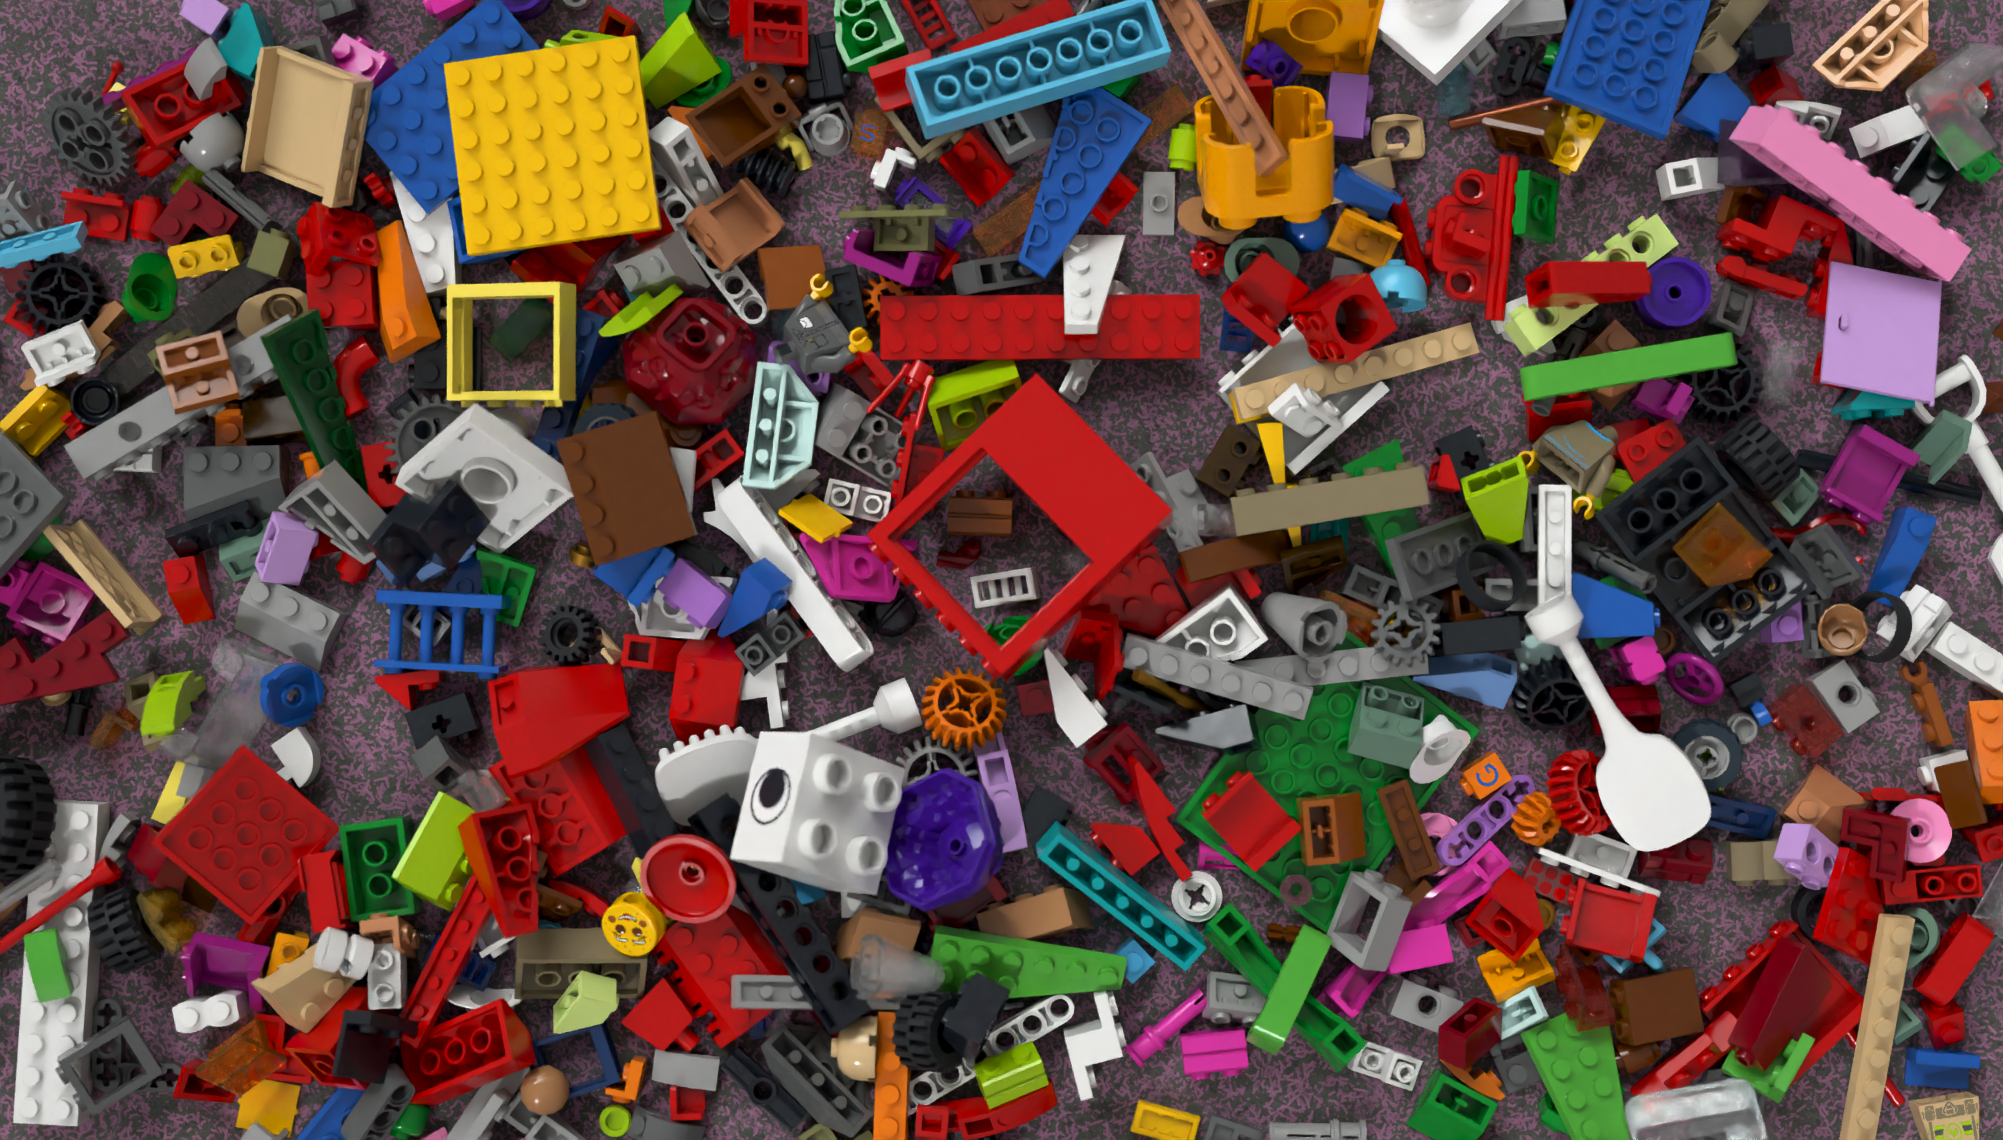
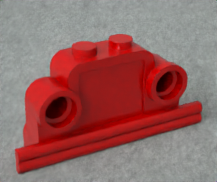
M1500 155L1498 175L1485 174L1476 169L1462 172L1452 185L1451 196L1443 197L1433 209H1428L1426 215V228H1431L1430 241L1425 240L1423 259L1428 260V267L1432 273L1445 276L1442 282V289L1447 298L1457 302L1484 304V320L1503 322L1505 317L1513 231L1512 216L1515 210L1516 199L1514 185L1518 176L1519 156ZM1461 210L1467 212L1462 230L1473 229L1479 231L1484 235L1483 238L1491 240L1488 253L1480 260L1444 247L1447 236L1443 235L1445 225L1449 217L1454 218Z

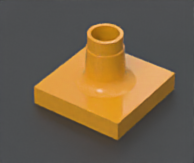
M1250 0L1241 49V70H1251L1244 62L1250 56L1252 49L1264 37L1279 45L1296 62L1303 66L1298 74L1329 76L1332 71L1368 75L1385 0Z

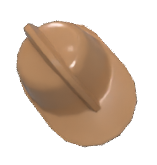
M1202 196L1192 197L1184 201L1178 209L1177 218L1179 224L1187 232L1197 236L1208 237L1217 244L1232 243L1239 239L1245 229L1234 230L1222 227L1218 222V217L1206 211Z

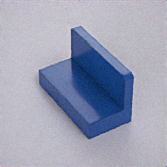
M1341 163L1334 176V197L1367 212L1378 220L1385 218L1393 202L1400 205L1403 201V198L1395 190Z
M1906 1046L1904 1083L1913 1086L1966 1090L1968 1089L1969 1069L1980 1068V1056L1970 1051Z

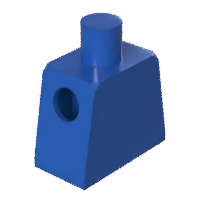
M1725 72L1719 74L1708 73L1673 119L1718 143L1728 133H1733L1743 114L1750 107L1751 102Z

